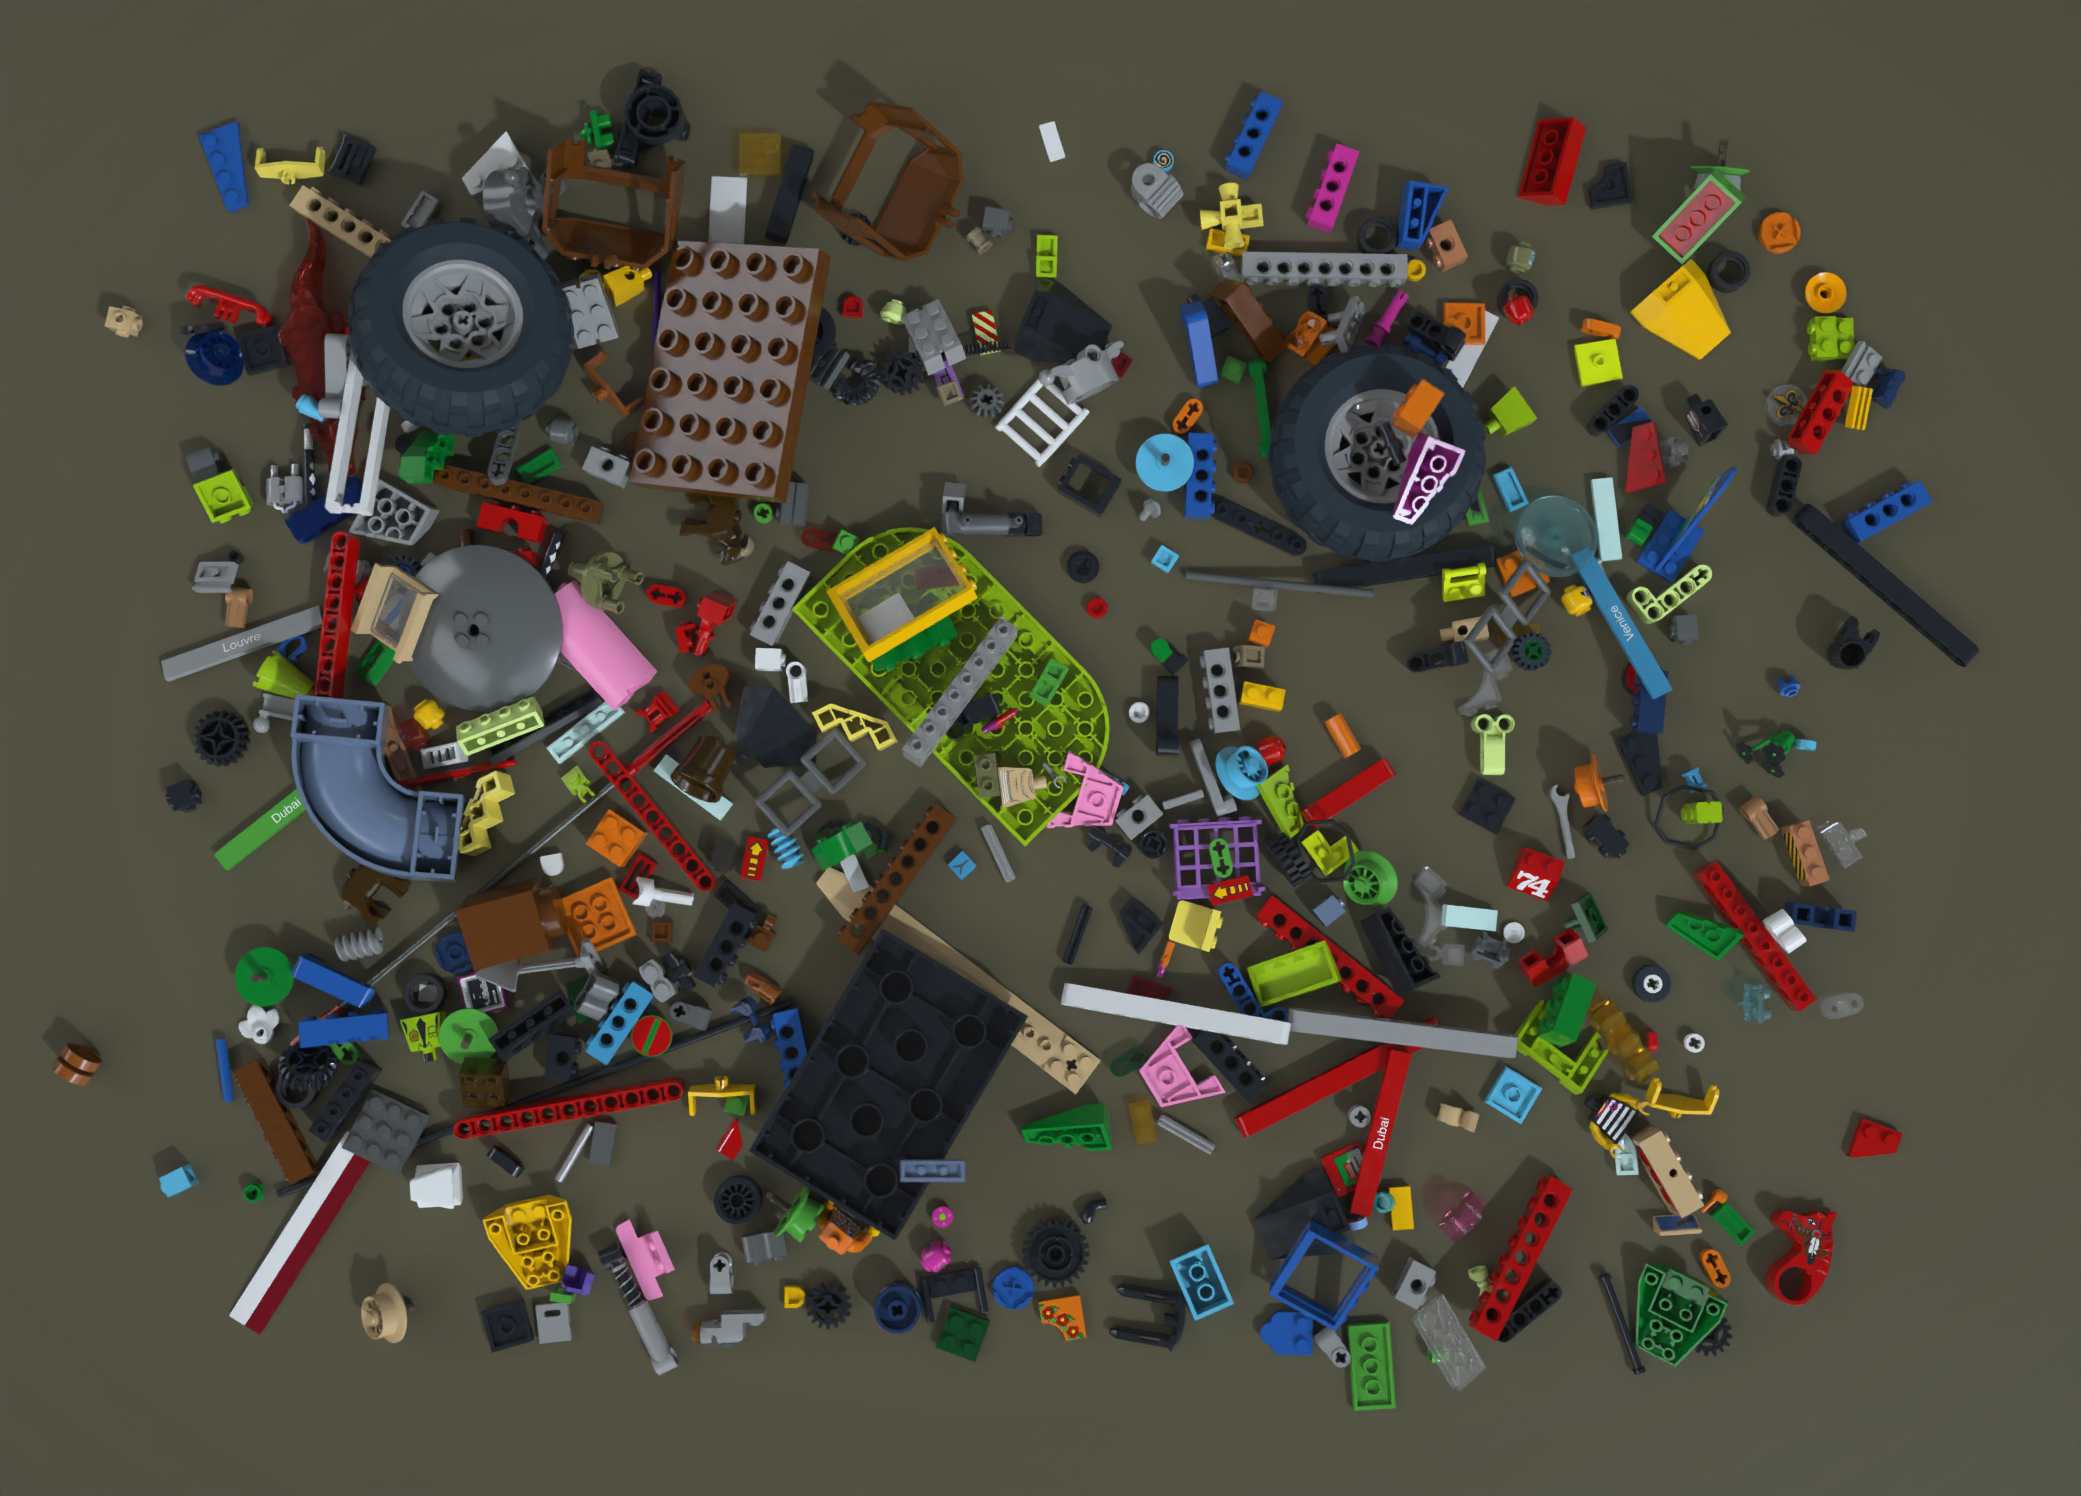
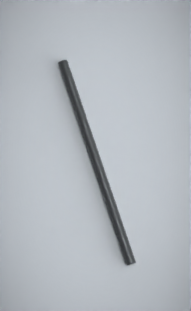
M1186 572V579L1369 598H1373L1374 591L1373 589Z

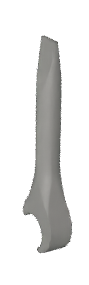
M1556 784L1549 790V797L1558 811L1567 859L1575 858L1567 815V804L1570 794L1566 793L1564 796H1559L1556 792L1558 786Z

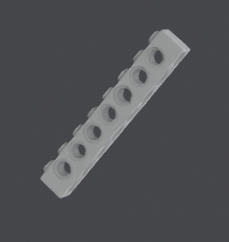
M1242 252L1240 282H1246L1248 285H1255L1258 282H1266L1267 285H1277L1278 282H1284L1287 285L1307 283L1309 286L1319 283H1327L1328 286H1338L1340 283H1345L1348 286L1368 284L1371 287H1378L1381 284H1389L1390 287H1400L1407 280V254ZM1262 265L1266 267L1267 272L1261 273L1257 270V267ZM1284 266L1288 272L1281 273L1277 267ZM1304 266L1307 268L1308 272L1301 273L1298 270V267ZM1319 267H1326L1328 269V273H1321L1319 271ZM1346 267L1349 273L1342 274L1339 268ZM1360 268H1367L1369 274H1362ZM1380 268H1387L1390 274L1384 275Z
M1002 617L998 619L902 748L905 758L921 768L1017 638L1018 628Z

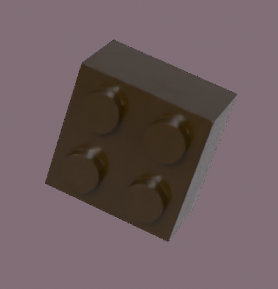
M464 1058L458 1073L463 1107L506 1108L511 1094L507 1061L503 1063L501 1059Z

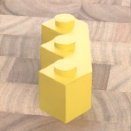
M832 703L812 712L823 733L842 725L851 742L870 733L879 751L898 742L887 721Z
M494 771L478 780L475 786L477 788L473 799L470 798L463 814L465 818L460 831V853L477 856L492 848L487 829L504 821L499 802L515 794L511 776L508 774Z

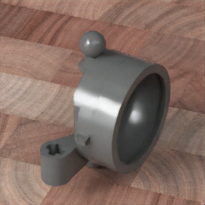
M526 167L492 171L488 175L483 189V207L489 226L492 223L507 229L509 235L517 240L523 238L534 247V250H536L541 259H546L548 251L544 243L545 233L542 230L546 170L542 173L539 183ZM564 179L561 182L560 195L567 189V182ZM554 186L551 188L549 219H550V212H551V205H552V197H553Z

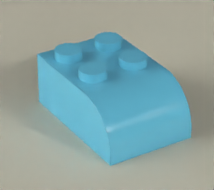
M1208 1243L1169 1260L1195 1321L1234 1304Z

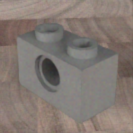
M599 446L598 449L591 447L582 470L624 489L631 474L632 464L629 462L630 459L621 454H618L617 457L611 455V451L602 446ZM612 461L613 467L610 470H605V464Z
M1141 794L1132 801L1134 804L1132 808L1127 810L1125 807L1116 814L1118 819L1115 822L1129 840H1132L1163 815L1149 795L1143 797ZM1140 810L1143 813V820L1141 822H1136L1132 819L1133 811Z
M1410 1256L1391 1293L1392 1296L1418 1310L1419 1306H1423L1427 1299L1426 1292L1429 1286L1432 1287L1436 1281V1271ZM1419 1279L1420 1286L1415 1289L1411 1288V1282Z

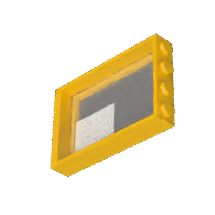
M935 527L826 591L868 663L978 598L974 591L977 589L972 578H966L965 574H967V571L962 562L959 564L956 562L955 559L958 557L952 547L947 548L946 544L949 542L943 532L939 534Z

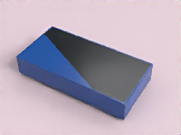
M1640 407L1606 432L1619 448L1632 439L1633 427L1651 423L1652 420L1643 408Z

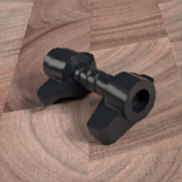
M1093 826L1087 835L1091 840L1088 844V849L1091 852L1096 850L1101 844L1116 852L1112 864L1115 867H1120L1132 852V846L1129 843L1119 845L1107 837L1106 829L1103 827L1096 828Z

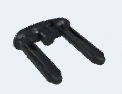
M1129 1284L1118 1285L1116 1292L1123 1297L1175 1306V1314L1164 1313L1163 1326L1173 1327L1171 1335L1115 1326L1110 1328L1109 1334L1115 1339L1165 1347L1169 1349V1352L1175 1350L1185 1325L1184 1294L1180 1290L1174 1293ZM1145 1293L1154 1294V1295H1160V1296H1165V1297H1167V1298H1159V1297H1154V1296H1148V1295H1145ZM1140 1335V1336L1151 1337V1338H1156V1339H1160V1340L1157 1341V1340H1152V1339L1141 1338V1337H1138V1336Z

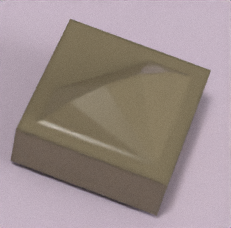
M956 379L936 387L943 407L963 399Z

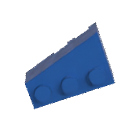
M1412 180L1403 187L1397 229L1398 239L1395 248L1415 251L1423 244L1450 187Z

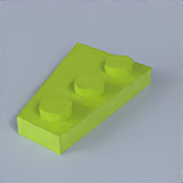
M1288 764L1269 775L1263 783L1256 787L1280 830L1289 838H1292L1301 830L1304 824L1299 805L1294 799L1292 790L1295 789L1293 782L1290 783L1288 776L1290 769Z

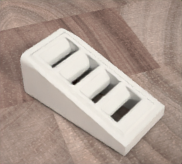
M458 742L420 749L424 770L468 762V756L465 755ZM448 748H449V753H450V758H451V760H449V757H448V752H447V749H448ZM438 750H440V752H441L442 762H440V756H439V751H438ZM430 752H433V757H434V763H433V764H432V761H431Z

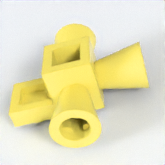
M1225 183L1219 186L1222 198L1220 202L1221 211L1200 209L1202 230L1222 224V230L1226 231L1224 247L1227 249H1238L1244 246L1245 243L1240 229L1263 226L1262 204L1241 206V200L1238 199L1239 185L1236 183Z

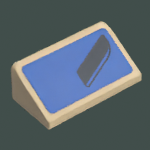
M1692 1213L1684 1218L1677 1215L1653 1216L1654 1232L1660 1236L1698 1234L1702 1232L1696 1216Z

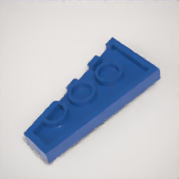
M237 121L199 136L227 211L230 213L250 206L247 180L244 174L245 163L242 158L243 146L239 132L241 129Z

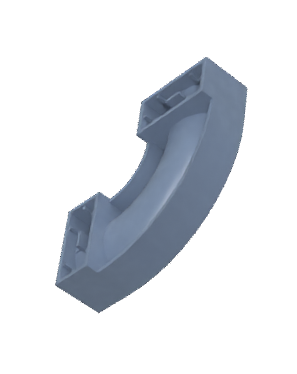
M296 695L291 728L293 774L301 801L318 829L332 844L350 858L380 873L413 880L457 883L459 839L466 799L461 794L427 791L414 792L398 785L390 777L385 765V745L389 719V709L385 703Z

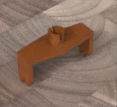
M606 351L601 352L584 364L583 371L597 388L591 392L592 396L598 403L606 399L623 418H626L644 405L645 398L642 396L626 407L622 404L609 385L594 370L595 367L608 358Z

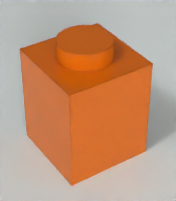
M1255 620L1247 642L1267 648L1276 626Z

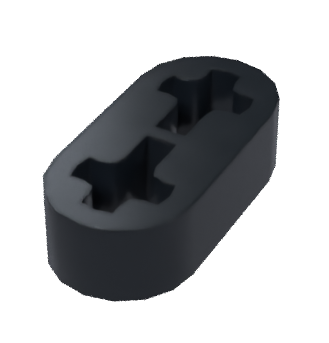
M1320 284L1312 285L1307 292L1308 310L1316 314L1317 307H1319L1320 313H1324L1322 318L1327 320L1329 310L1326 290ZM1314 290L1322 294L1319 296L1318 302H1316V297L1312 296Z
M493 1145L486 1154L493 1162L514 1177L518 1178L525 1169L522 1163L497 1145Z

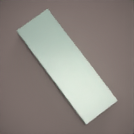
M1443 904L1441 925L1496 931L1498 910Z

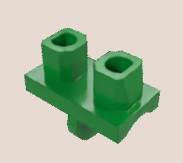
M596 110L590 111L593 128H591L590 123H584L585 129L580 131V137L587 139L588 144H593L594 138L596 148H603L605 150V148L615 146L613 133L603 134L602 128L612 127L609 113L598 114Z

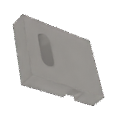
M552 1302L536 1305L539 1344L573 1339L572 1328H570L569 1324L571 1322L569 1304ZM560 1310L561 1314L548 1316L546 1311Z

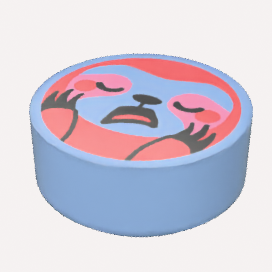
M1355 1215L1346 1219L1352 1231L1362 1229L1368 1224L1366 1216Z

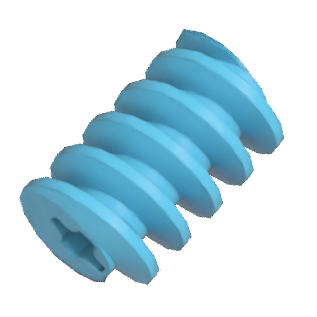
M778 828L771 830L772 832L768 834V838H775L771 842V846H778L774 853L781 854L777 860L785 861L780 866L781 869H789L807 861H800L804 853L796 852L801 846L793 845L797 837H786Z

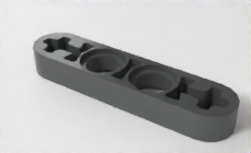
M521 420L511 428L512 431L508 429L499 432L488 468V477L493 485H503L508 480L522 429ZM506 437L513 439L509 444L502 443V440ZM501 454L508 456L505 461L497 460V457ZM498 467H499V468H500V471H501V474H499L498 477H495L494 475H497V474H498Z

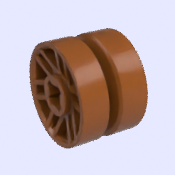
M68 1042L61 1051V1056L57 1057L51 1068L61 1078L76 1085L86 1086L93 1077V1072L97 1071L103 1061L98 1054L89 1048L77 1043Z

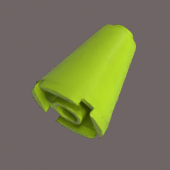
M276 650L272 651L274 656H268L256 675L259 677L258 683L253 681V686L258 689L295 699L296 695H315V683Z

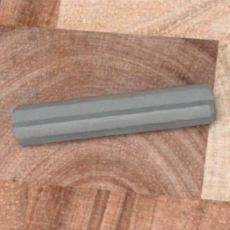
M987 824L981 827L1005 882L1014 880L1015 875L992 825Z
M1165 1115L1159 1117L1157 1124L1208 1154H1211L1214 1150V1143Z

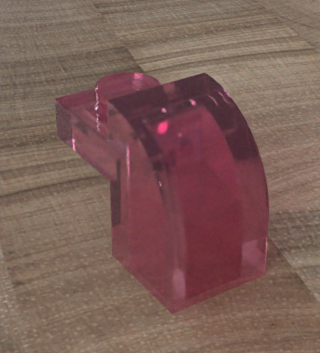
M1469 1191L1465 1194L1458 1207L1447 1212L1439 1227L1455 1241L1466 1235L1477 1225L1482 1218L1481 1213L1486 1205L1472 1191Z

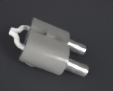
M291 464V476H287L285 479L278 477V466H270V478L266 479V504L274 506L275 509L281 510L282 513H288L289 509L303 504V478L299 477L298 464ZM285 504L291 505V506H288L286 509H284L283 507H278V506H285Z

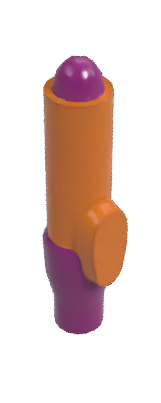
M1167 941L1156 974L1160 978L1163 977L1168 967L1175 941Z

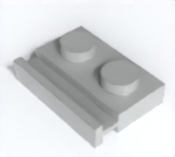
M1858 341L1841 372L1855 383L1854 386L1866 388L1883 357L1870 346L1865 345L1864 341Z
M199 562L194 580L196 585L192 587V590L197 593H231L230 586L234 584L239 565L235 562Z

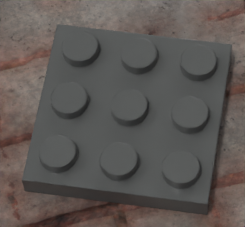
M372 1090L342 1148L400 1175L430 1116Z

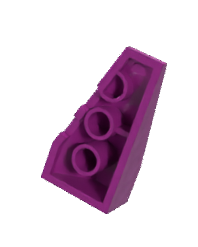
M1419 432L1409 453L1392 517L1413 524L1429 505L1430 499L1443 488L1442 485L1445 481L1455 474L1466 450Z

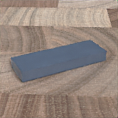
M901 1159L900 1182H965L966 1159Z

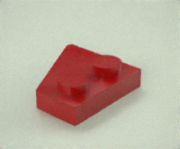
M1860 1118L1847 1156L1857 1158L1896 1153L1903 1133Z

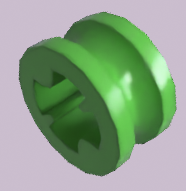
M762 503L755 507L754 516L759 523L764 524L772 519L773 512L769 505ZM764 508L765 511H769V514H766V518L758 516L760 509Z

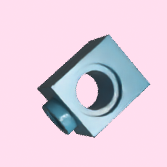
M191 1164L180 1167L159 1178L161 1190L167 1197L176 1195L199 1183Z

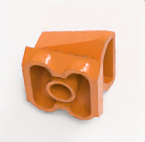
M1308 310L1299 319L1296 329L1288 335L1286 344L1289 349L1313 365H1317L1336 345L1331 344L1323 347L1320 341V334L1337 329L1327 325L1326 320Z

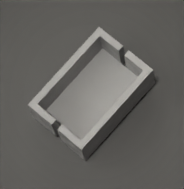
M599 272L581 277L580 287H577V279L559 283L571 305L574 338L578 349L597 344V339L601 343L619 337V329Z
M939 299L922 306L923 310L921 311L917 308L901 315L908 335L928 375L945 368L941 356L942 352L945 353L949 366L966 359L962 344Z

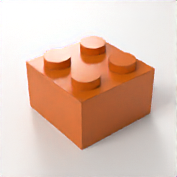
M1423 379L1418 385L1414 383L1404 397V400L1407 402L1402 401L1392 417L1395 420L1392 426L1413 439L1422 429L1445 393Z
M609 809L586 842V845L617 866L626 867L648 832L617 811Z

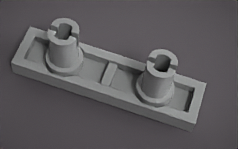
M1358 295L1350 297L1345 311L1328 314V322H1331L1330 326L1339 325V327L1335 331L1320 334V341L1323 347L1337 343L1341 354L1350 351L1365 314L1364 303L1360 302Z

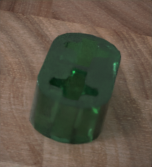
M1140 1047L1132 1048L1114 1058L1110 1063V1070L1117 1077L1125 1076L1143 1066L1147 1061V1054ZM1134 1052L1143 1053L1141 1062L1138 1063L1137 1060L1129 1062L1134 1057ZM1119 1061L1122 1064L1127 1061L1128 1064L1123 1067V1072L1120 1073L1119 1070L1114 1071L1116 1062Z

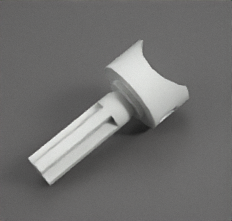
M636 878L639 886V896L632 904L649 907L654 899L692 906L693 893L655 888L654 879Z

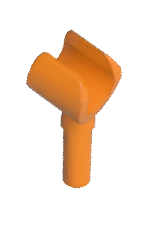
M1714 1189L1711 1198L1700 1210L1704 1213L1716 1201L1723 1204L1727 1200L1728 1195L1721 1189Z

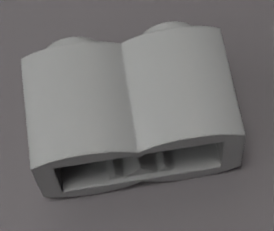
M655 958L639 967V972L643 980L651 985L652 993L656 999L663 1003L677 995L679 988L668 977L664 964Z

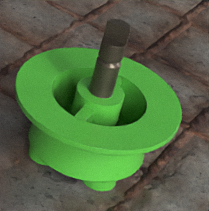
M804 1186L791 1204L780 1199L771 1191L767 1192L765 1197L785 1211L774 1232L775 1237L787 1231L801 1243L807 1234V1229L811 1231L818 1221L815 1217L819 1216L824 1205L808 1198L810 1188Z

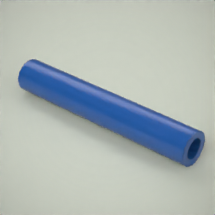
M226 1038L215 1040L223 1101L225 1103L235 1101L227 1040Z

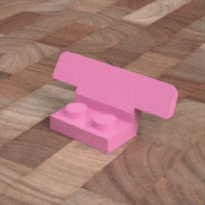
M628 1219L617 1226L616 1233L645 1298L653 1300L662 1297L663 1294L655 1277L675 1270L658 1230H653L637 1237L631 1221Z

